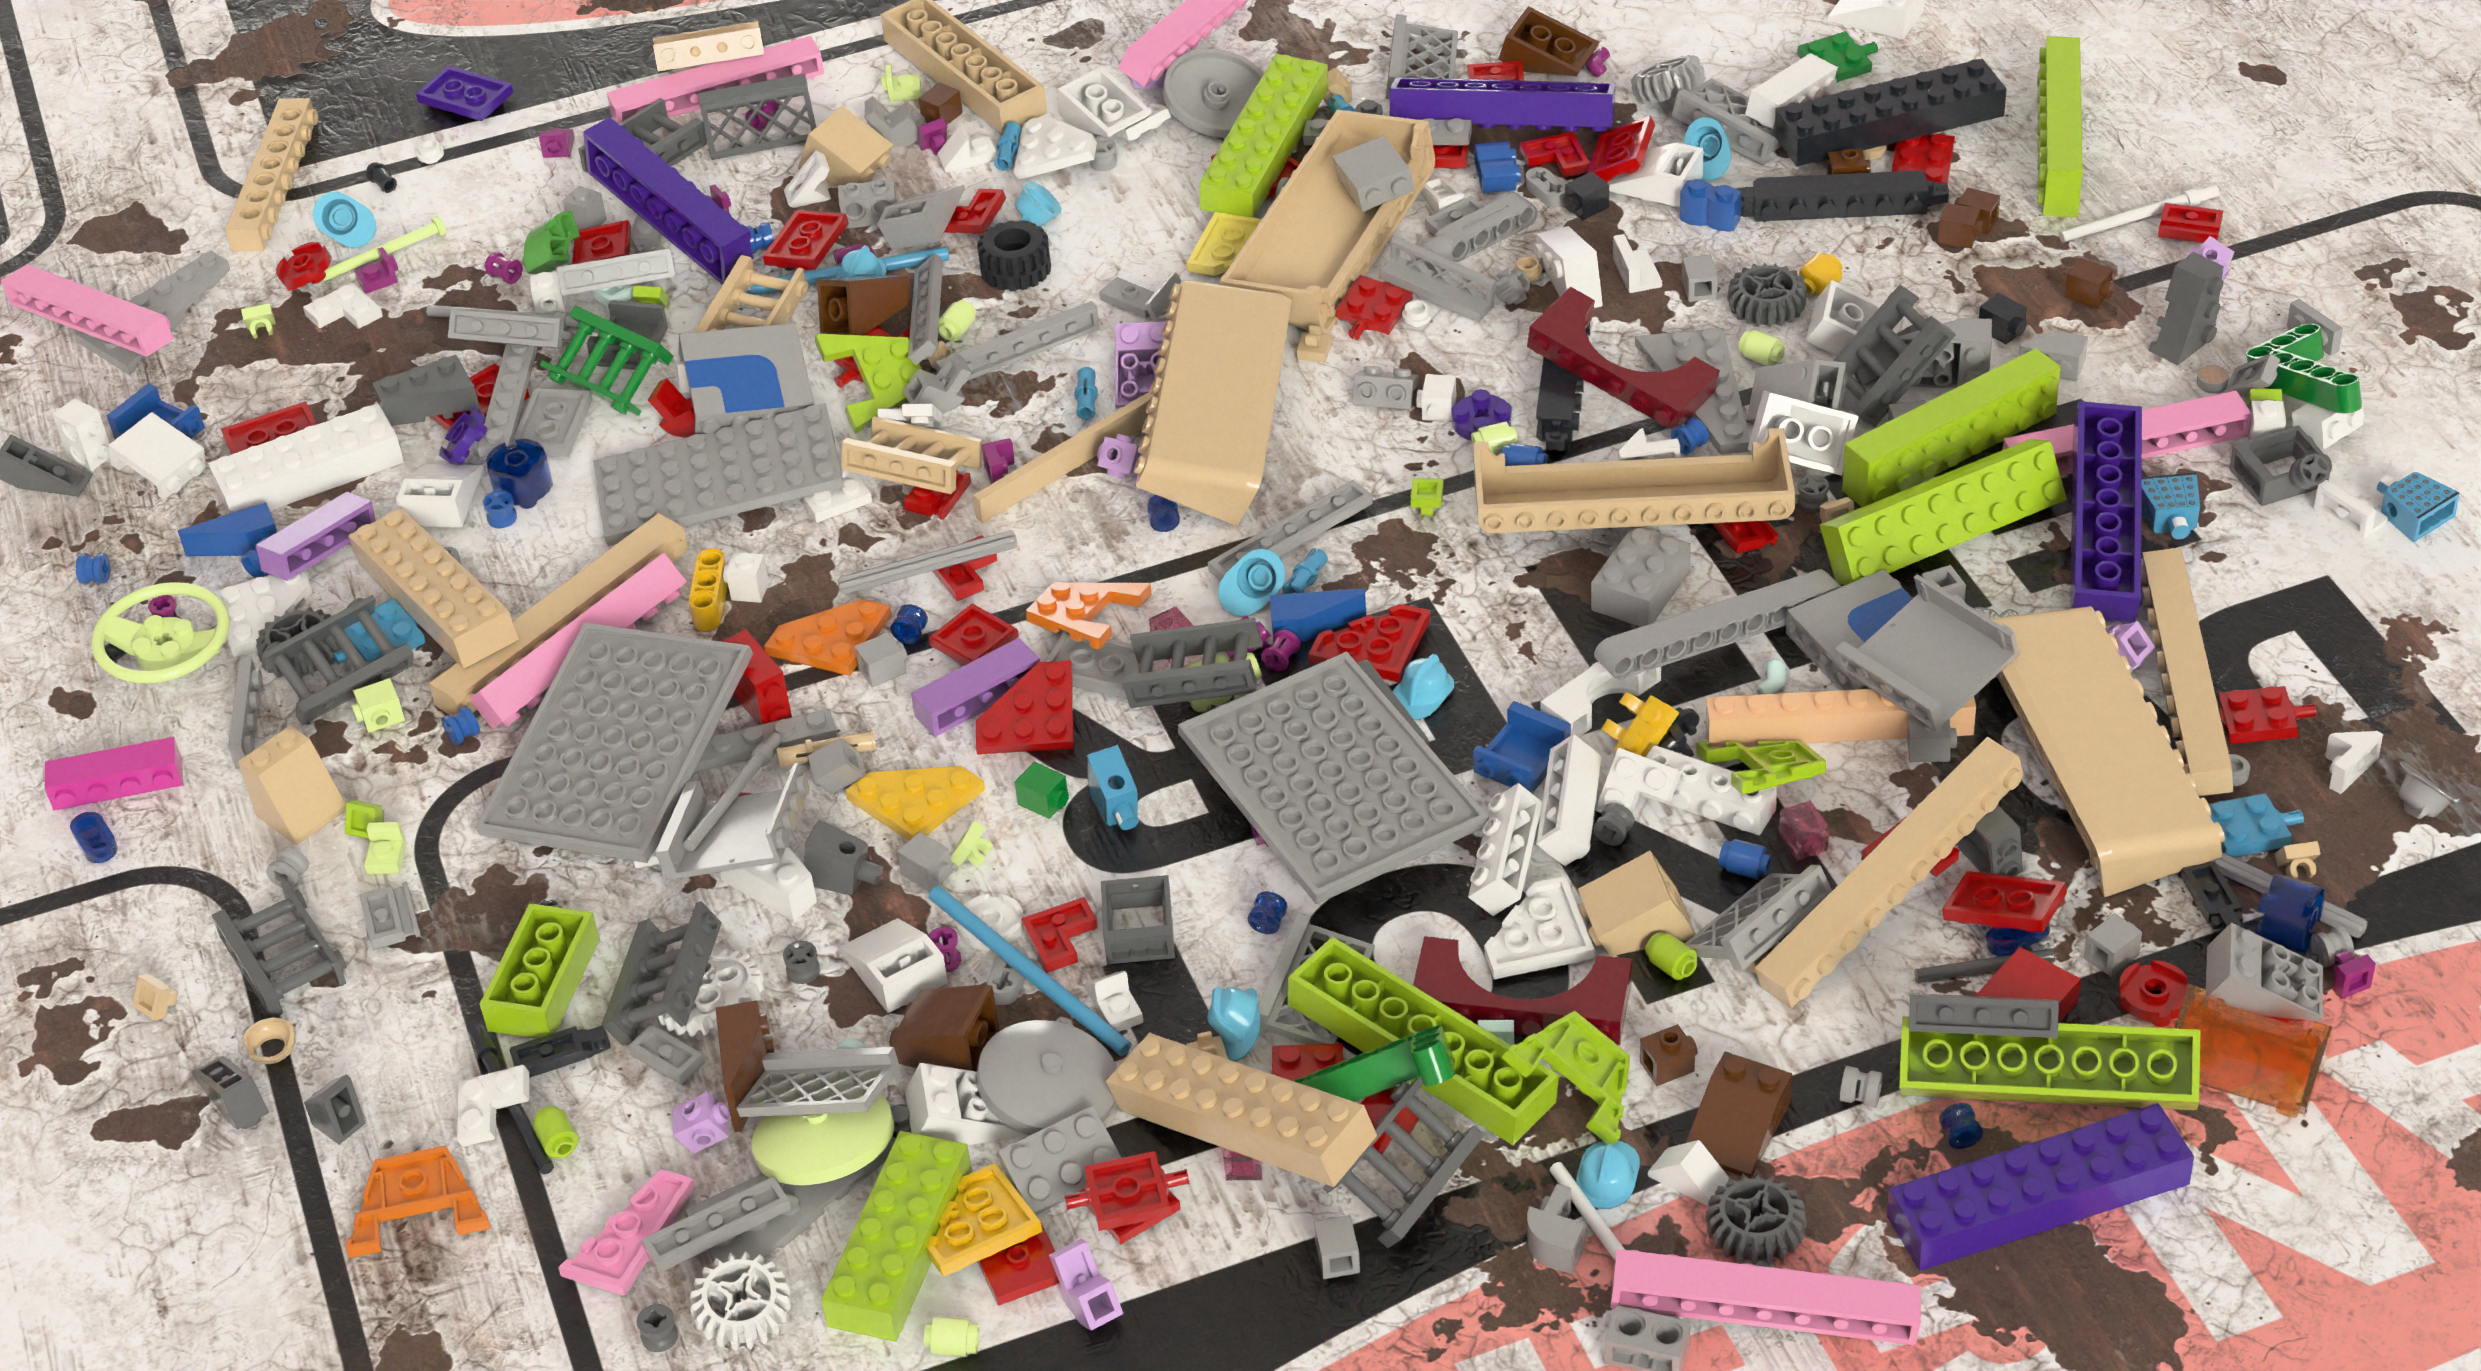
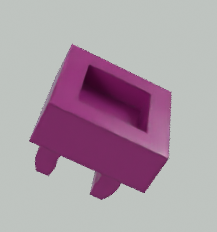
M943 118L918 126L917 144L921 151L931 148L935 156L938 155V152L943 147L942 145L947 140V124Z
M2346 950L2335 955V959L2340 965L2332 968L2335 975L2333 991L2340 999L2371 988L2376 963L2368 954L2355 959L2352 953Z

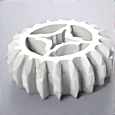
M746 1251L741 1259H735V1256L730 1252L728 1262L723 1263L716 1258L714 1261L715 1269L704 1267L702 1271L703 1278H695V1290L691 1291L690 1301L692 1303L690 1311L692 1317L696 1319V1328L699 1331H704V1336L708 1342L716 1338L717 1345L720 1348L726 1343L731 1342V1347L735 1351L739 1348L740 1343H746L747 1348L751 1350L754 1340L758 1339L763 1344H766L768 1340L766 1333L778 1335V1324H786L788 1319L786 1312L790 1311L791 1300L789 1298V1295H791L790 1286L785 1283L784 1273L782 1271L777 1272L776 1264L773 1261L765 1264L764 1258L760 1254L752 1261ZM757 1284L768 1291L770 1294L769 1301L762 1299L761 1295L756 1293L755 1287ZM713 1301L720 1303V1307L725 1309L726 1315L724 1318L718 1316L711 1309Z

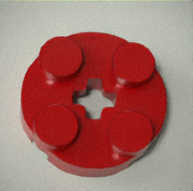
M309 242L292 250L294 256L288 261L284 257L276 268V275L288 291H293L310 282L312 284L321 282L326 277L324 271L329 267L332 257L324 245L322 247L319 242Z
M2152 960L2151 965L2140 966V962L2132 964L2124 970L2120 977L2118 988L2119 1006L2134 1017L2151 1022L2155 1026H2168L2171 1020L2182 1016L2190 1005L2192 990L2187 983L2188 977L2181 969L2164 961ZM2157 988L2161 990V994H2152L2147 990L2154 991Z

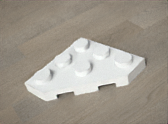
M1053 117L1032 118L1023 123L1014 174L1017 180L1094 160L1097 142L1093 134Z
M305 570L287 581L273 575H268L213 591L223 601L229 613L230 627L227 638L233 657L257 651L256 639L259 637L258 631L265 629V622H273L275 615L281 617L285 615V611L289 613L295 612L294 607L300 600H307L312 594Z
M1566 876L1532 883L1526 891L1525 899L1519 906L1515 905L1502 922V928L1495 937L1491 936L1484 945L1485 957L1493 979L1594 959L1593 944Z

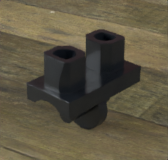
M1679 707L1675 709L1679 714L1667 730L1668 734L1663 736L1657 746L1692 757L1694 753L1687 744V738L1684 734L1688 733L1690 736L1696 734V727L1699 724L1700 718L1694 709H1682Z

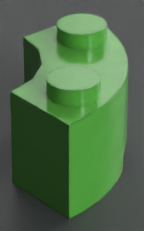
M564 211L535 227L528 234L522 258L523 265L528 274L552 272L556 267H560L570 261L568 254L569 243L580 237L572 211Z

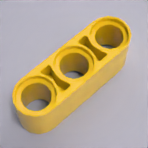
M717 548L705 549L696 558L689 605L694 627L699 631H712L722 621L728 583H725L723 578L726 565L724 553Z

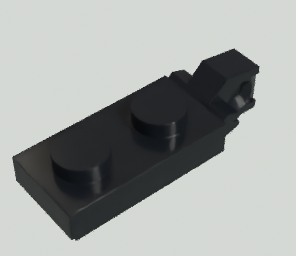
M2216 862L2182 868L2181 879L2212 929L2219 928L2221 933L2230 923L2242 927V906Z
M602 1025L589 1030H577V1027L574 1026L510 1047L509 1051L514 1067L524 1065L529 1071V1078L585 1060L586 1058L589 1059L598 1053L610 1049L611 1046L606 1029Z

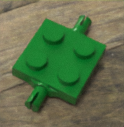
M1846 31L1799 45L1797 48V55L1800 59L1811 53L1838 67L1835 75L1837 82L1871 72L1872 62L1867 55L1878 52V46L1874 41L1862 46L1858 45Z

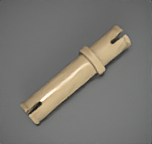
M872 730L840 736L859 753L871 750L876 751ZM840 737L815 742L808 739L804 740V744L778 747L776 752L779 767L783 768L795 763L807 762L810 765L809 754Z

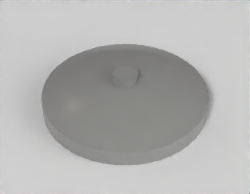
M1220 49L1194 50L1181 55L1169 66L1164 79L1163 96L1170 112L1185 126L1205 135L1227 137L1264 73L1254 63L1233 52Z
M1047 1020L1020 1022L996 1033L987 1042L980 1055L976 1080L983 1102L1000 1121L1024 1134L1032 1135L1091 1106L1095 1107L1100 1119L1104 1122L1110 1115L1116 1102L1106 1083V1080L1117 1069L1112 1056L1094 1037L1074 1026Z

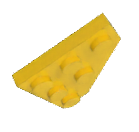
M950 766L869 772L847 788L845 793L848 801L910 841L919 832L924 835L929 834L985 790L984 780L964 767Z
M992 1163L961 1178L957 1186L958 1194L954 1201H949L939 1219L940 1228L935 1236H930L926 1244L928 1257L944 1277L1012 1245L1023 1242L1043 1231L1039 1218L997 1164Z

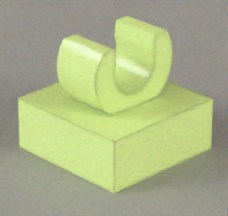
M270 303L241 309L245 325L250 330L254 339L258 338L257 329L260 327H266L268 334L273 335L272 325L276 324Z
M973 821L950 856L951 862L960 867L968 857V860L973 865L978 867L982 865L986 857L980 854L978 850L987 855L993 847L990 841L980 838L985 829L984 826Z

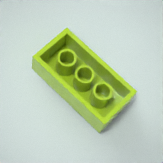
M529 903L480 1002L488 1032L536 1039L557 1032L600 941L593 912Z

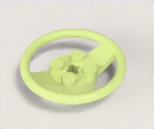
M169 582L147 586L122 597L100 617L91 639L93 656L104 671L124 681L158 683L173 680L195 671L221 652V647L226 643L229 632V613L223 601L215 593L195 584ZM164 595H186L198 598L211 606L217 617L216 629L194 632L192 623L188 619L177 617L162 618L161 616L153 615L146 618L143 625L118 616L130 607L147 599ZM104 640L129 655L135 656L138 665L143 671L128 669L112 661L105 651Z

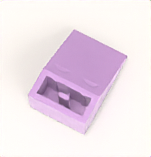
M1166 322L1115 323V407H1124L1150 392L1155 377H1158L1154 374V369L1161 357L1158 355V350L1164 339L1161 334Z

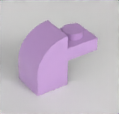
M1079 1239L1049 1255L1060 1282L1057 1284L1058 1290L1067 1307L1081 1325L1092 1331L1124 1314L1111 1281L1099 1274L1087 1241Z

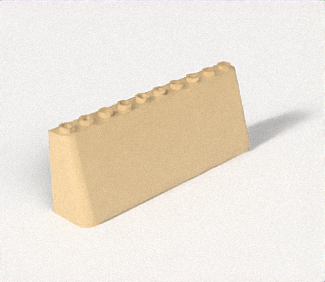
M1336 110L1332 118L1326 123L1319 137L1315 139L1313 146L1304 155L1300 165L1293 171L1287 184L1280 190L1274 203L1269 206L1261 222H1258L1250 238L1245 241L1243 248L1237 257L1233 259L1226 273L1221 276L1219 285L1279 293L1292 298L1288 323L1309 331V325L1321 326L1322 334L1327 335L1338 320L1336 318V308L1360 275L1366 277L1433 173L1435 153L1429 121ZM1384 135L1409 167L1414 191L1362 212L1338 180L1332 156Z
M1182 280L1180 284H1174L1169 299L1172 301L1165 315V318L1169 320L1165 323L1161 334L1164 337L1158 350V355L1161 357L1154 369V374L1158 377H1155L1150 389V394L1154 395L1151 397L1146 409V413L1150 414V416L1148 415L1142 428V433L1146 434V436H1143L1138 448V453H1141L1142 456H1139L1134 468V473L1138 474L1135 487L1238 526L1255 497L1263 476L1292 298L1279 293Z
M1768 428V437L1764 442L1760 444L1759 442H1752L1751 455L1505 466V454L1494 455L1490 451L1489 442H1473L1478 524L1482 530L1488 533L1782 520L1789 517L1795 509V490L1784 428Z
M2091 606L1991 619L2000 625H2007L2016 635L2015 640L2019 655L1996 676L2089 851L2092 867L2095 866L2099 870L2100 880L2097 882L2104 898L2180 872L2182 868L2200 865L2221 858V843L2225 841L2222 827L2218 822L2213 823L2211 820V811L2207 800L2204 797L2199 798L2196 792L2198 790L2194 777L2191 773L2186 774L2183 770L2184 763L2178 749L2172 750L2169 745L2171 741L2166 727L2158 725L2157 714L2153 704L2145 702L2142 685L2137 678L2133 680L2131 677L2129 662L2125 655L2120 657L2118 644L2113 633L2107 634L2102 613L2099 610L2094 611Z

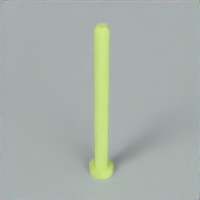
M439 216L431 219L432 223L328 267L324 271L326 277L322 281H327L378 259V248L383 247L386 253L390 254L434 234H437L439 237L446 234L445 226Z

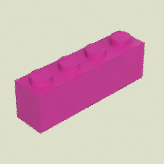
M175 737L45 761V790L53 811L183 786L182 757Z

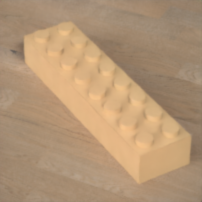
M910 0L880 14L884 41L937 83L940 82L960 90L961 102L1001 134H1003L1004 125H1008V122H1016L1021 126L1024 122L1047 113L1045 88L1040 82L933 0Z
M403 508L388 512L383 518L371 524L363 525L357 531L348 535L359 565L463 669L519 640L509 610Z
M1149 1033L1106 1080L1122 1112L1332 1187L1336 1186L1377 1137L1368 1113L1362 1104Z

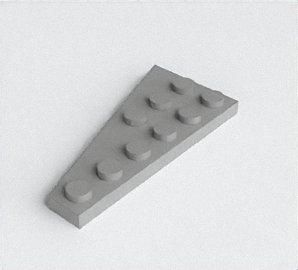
M210 250L188 265L179 268L164 280L157 282L148 290L134 296L128 302L165 315L171 324L170 331L172 332L187 316L185 311L190 306H196L201 301L200 295L205 290L212 289L230 270L228 260ZM81 331L76 334L79 344L128 375H131L136 370L135 364L140 359L145 360L147 358L144 355Z
M1709 328L1696 331L1635 336V346L1639 351L1643 350L1647 355L1648 363L1651 366H1655L1659 372L1677 368L1690 361L1694 356L1720 370L1715 392L1691 417L1698 418L1704 423L1709 433L1710 442L1720 454L1750 452L1747 450L1750 436L1724 329Z
M891 1138L884 1151L872 1162L842 1178L812 1185H790L778 1182L790 1200L791 1210L706 1250L712 1262L714 1263L716 1258L723 1263L728 1262L730 1252L735 1256V1259H741L745 1251L749 1254L750 1260L753 1261L759 1254L766 1258L776 1248H784L824 1214V1208L834 1199L840 1201L849 1193L848 1188L859 1178H867L885 1163L895 1142L893 1138ZM762 1173L684 1209L686 1217L769 1178Z

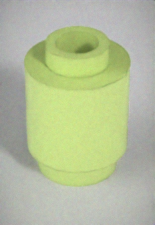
M965 300L952 303L939 318V334L946 340H960L975 321L976 310L974 306Z
M1758 330L1745 331L1739 341L1738 350L1740 353H1743L1745 358L1766 366L1780 363L1785 354L1782 339Z
M1506 421L1478 428V432L1471 433L1472 444L1473 442H1489L1490 451L1494 455L1501 454L1504 445L1518 443L1515 427H1509Z
M934 1316L932 1324L926 1323L924 1346H930V1353L934 1355L967 1357L968 1353L977 1354L980 1326L978 1323H971L970 1319Z

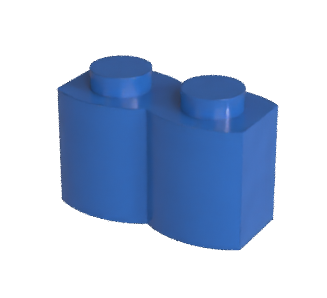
M1508 141L1474 144V163L1482 193L1516 190V182H1521L1520 166L1516 165L1515 148H1510Z
M1699 179L1686 181L1680 191V220L1690 225H1707L1719 231L1730 232L1735 230L1741 217V191L1728 185L1713 186Z

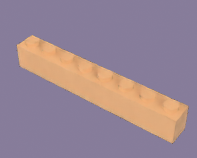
M1872 689L1706 697L1705 726L1709 748L1726 747V741H1739L1743 746L1749 747L1759 746V741L1802 740L1805 744L1907 739L1908 715L1911 714ZM1974 696L1949 719L1950 728H1956L1957 736L1974 735L1976 714Z

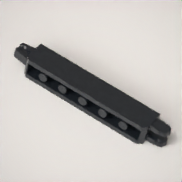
M1919 170L1765 177L1754 180L1753 187L1736 188L1741 191V216L1754 217L1755 222L1927 214L1928 206L1948 203L1949 200L1948 184L1927 181L1925 173Z
M1591 322L1585 329L1587 336L1591 335ZM1543 357L1536 410V438L1545 442L1546 450L1556 449L1564 451L1566 444L1572 443L1573 431H1579L1580 413H1576V411L1581 412L1582 393L1578 392H1584L1585 381Z

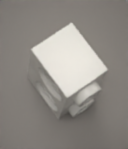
M74 398L52 414L69 460L93 471L110 458L108 447L110 443L97 409Z

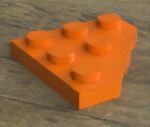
M860 599L779 625L764 645L765 652L772 657L850 676L858 665L854 646L878 636L892 615L890 605Z

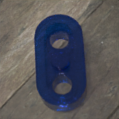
M84 812L77 815L71 821L70 830L88 861L104 863L116 855L118 846L114 835L99 813Z
M2048 923L2043 932H2027L2021 929L1993 927L1986 933L1987 949L1996 956L2013 955L2019 947L2025 949L2046 938L2050 933V924Z

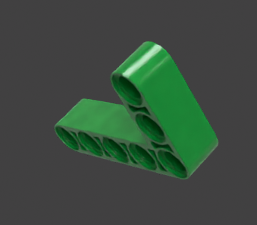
M2317 324L2297 326L2246 352L2247 363L2270 353L2280 359L2276 369L2277 377L2270 386L2264 387L2266 389H2282V394L2341 414L2353 413L2362 408L2359 377L2356 374L2316 362L2324 356L2321 328Z
M1439 1025L1293 1081L1354 1102L1421 1076L1425 1087L1442 1083L1455 1075V1057L1444 1030Z

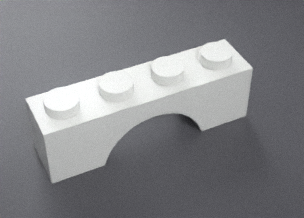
M1596 662L1576 678L1570 679L1563 687L1547 695L1540 702L1541 712L1570 723L1571 735L1574 734L1579 738L1592 729L1591 704L1596 699L1607 694L1625 692L1639 696L1661 681V667L1618 680L1599 662Z

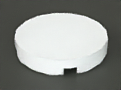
M983 894L968 900L964 904L966 908L1010 944H1013L1023 932L1021 918L1024 915L1022 907L1015 899L1004 894H998V897H990L989 894ZM957 922L958 934L966 945L978 950L991 951Z

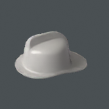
M2400 762L2401 766L2406 770V775L2399 790V797L2404 802L2406 813L2417 819H2421L2424 816L2434 818L2450 803L2456 805L2455 800L2442 792L2424 775L2407 763Z

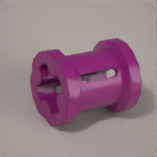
M766 102L761 111L773 118L780 107L774 102ZM749 110V111L746 113V115H745L746 121L749 119V117H750L751 114L753 113L752 110ZM757 114L750 126L761 131L768 125V120Z
M493 252L489 255L484 265L486 274L491 277H501L507 284L516 283L523 271L520 261L506 259L500 252Z
M170 595L153 598L148 604V609L152 615H158L162 618L177 617L181 619L175 610L177 607L176 601Z
M1285 629L1276 631L1273 636V643L1269 648L1264 649L1261 654V660L1273 671L1285 670L1289 664L1291 654L1296 653L1300 648L1298 637Z
M939 927L932 930L928 937L943 954L946 972L956 970L962 962L961 953L956 949L958 944L957 932L950 927ZM940 937H942L943 946L939 942ZM946 954L950 957V962H947Z

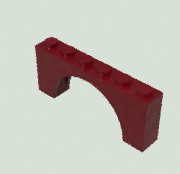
M1571 286L1530 325L1527 341L1529 349L1671 430L1678 425H1683L1715 392L1720 370L1695 356L1677 368L1660 372L1635 371L1616 365L1604 358L1592 346L1585 331L1592 321L1595 300Z
M1424 936L1413 986L1477 1025L1478 1020H1514V1033L1537 1034L1548 1025L1576 1011L1615 1044L1621 1045L1632 984V959L1597 955L1591 971L1573 988L1548 998L1520 1000L1499 996L1476 984L1467 975L1460 963L1459 940Z

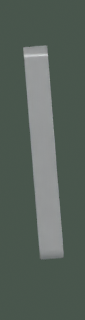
M1815 570L1608 637L1596 647L1594 657L1615 679H1625L1786 626L1788 609L1842 586L1825 570Z

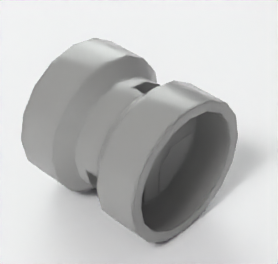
M1846 1066L1841 1084L1840 1101L1852 1103L1855 1100L1862 1101L1865 1106L1877 1108L1883 1073L1877 1071L1863 1073L1856 1067Z

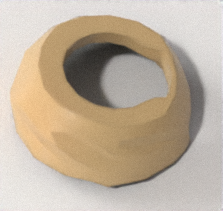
M272 1017L251 1025L244 1033L242 1039L247 1054L252 1061L259 1064H274L292 1053L296 1043V1031L288 1020ZM279 1039L284 1042L283 1050L275 1056L258 1057L255 1054V1049L259 1048L267 1040Z

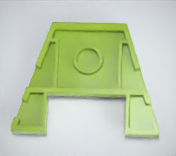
M815 335V344L823 362L853 356L871 397V400L846 405L845 414L854 433L863 430L865 425L872 422L874 416L878 417V409L899 408L902 404L908 403L903 390L917 369H921L919 363L916 365L908 358V337Z
M1802 740L1759 741L1758 747H1745L1739 741H1726V747L1709 748V741L1696 742L1697 755L1706 763L1741 760L1750 768V770L1731 772V785L1741 794H1748L1801 779H1811L1816 775L1826 773V760Z
M1576 1011L1548 1025L1541 1032L1528 1036L1523 1042L1510 1046L1501 1056L1504 1061L1525 1078L1533 1072L1541 1058H1543L1556 1072L1564 1075L1583 1094L1588 1095L1599 1104L1585 1127L1606 1144L1612 1143L1614 1145L1619 1140L1621 1130L1618 1129V1125L1624 1111V1106L1621 1104L1622 1093L1627 1087L1630 1055Z

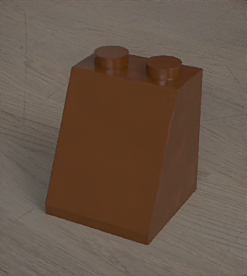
M873 274L817 280L820 334L863 336L909 305V286L907 276Z
M983 984L921 989L914 1001L908 1003L904 1018L899 1027H895L890 1035L889 1044L890 1047H894L899 1064L917 1068L919 1063L977 1072L983 1048L1000 1031L993 986Z

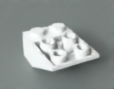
M1673 143L1647 149L1642 166L1634 173H1622L1608 181L1609 191L1667 204L1672 207H1680V191L1686 181L1701 180L1703 177V148Z
M426 463L404 478L396 497L398 508H403L421 527H462L482 476L484 465Z
M899 918L838 947L840 953L887 1013L912 1002L921 989L939 988L948 983L944 956L927 934Z
M919 1063L905 1090L907 1108L910 1113L911 1133L968 1144V1146L1027 1135L1000 1121L987 1108L979 1094L976 1080L977 1072Z

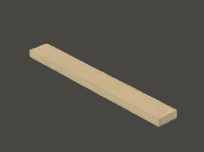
M1150 392L1146 393L975 493L973 501L976 518L984 523L1096 457L1105 436L1116 439L1117 434L1129 437L1140 431L1148 415L1150 416V414L1146 413V409L1151 397L1154 395L1150 394Z

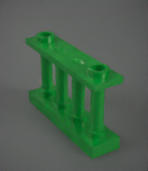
M575 305L569 314L578 322L576 326L578 330L556 366L544 360L541 361L540 366L549 372L547 377L560 385L565 381L582 390L591 391V394L612 403L611 407L621 414L626 415L629 411L639 416L642 411L630 402L652 364L655 365L658 361L669 366L674 355L661 344ZM593 332L597 333L599 340L578 375L567 372L587 336L592 335ZM614 342L619 343L620 350L600 384L597 386L589 382V378L609 344L613 345ZM636 351L641 353L640 357L642 359L620 396L610 392L609 390L631 354L634 355Z

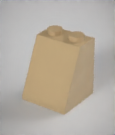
M841 106L808 134L798 169L800 170L814 151L817 150L825 154L830 168L825 179L826 181L837 185H845L851 182H870L878 169L884 170L892 159L890 153L893 144L844 106Z
M290 725L238 761L256 817L296 846L346 811V803L311 740Z
M1651 851L1578 888L1582 903L1578 904L1579 909L1587 923L1591 922L1592 927L1588 929L1589 935L1597 947L1602 945L1610 956L1644 950L1650 938L1659 932L1672 934L1680 941H1687L1696 934L1677 887Z

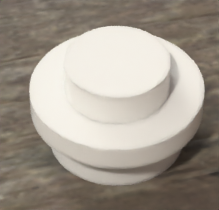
M428 139L419 143L416 155L419 161L433 164L443 157L444 150L437 140Z
M1410 301L1405 305L1402 318L1405 323L1419 327L1431 320V310L1424 301Z

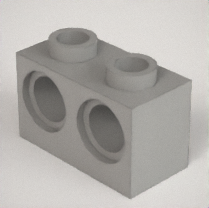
M878 179L871 182H851L845 185H838L840 212L847 214L849 222L845 229L877 225L885 207L897 203L894 179Z
M1616 1305L1605 1338V1364L1635 1371H1682L1690 1346L1691 1321L1682 1320L1676 1316H1665L1643 1311L1636 1307L1629 1308Z

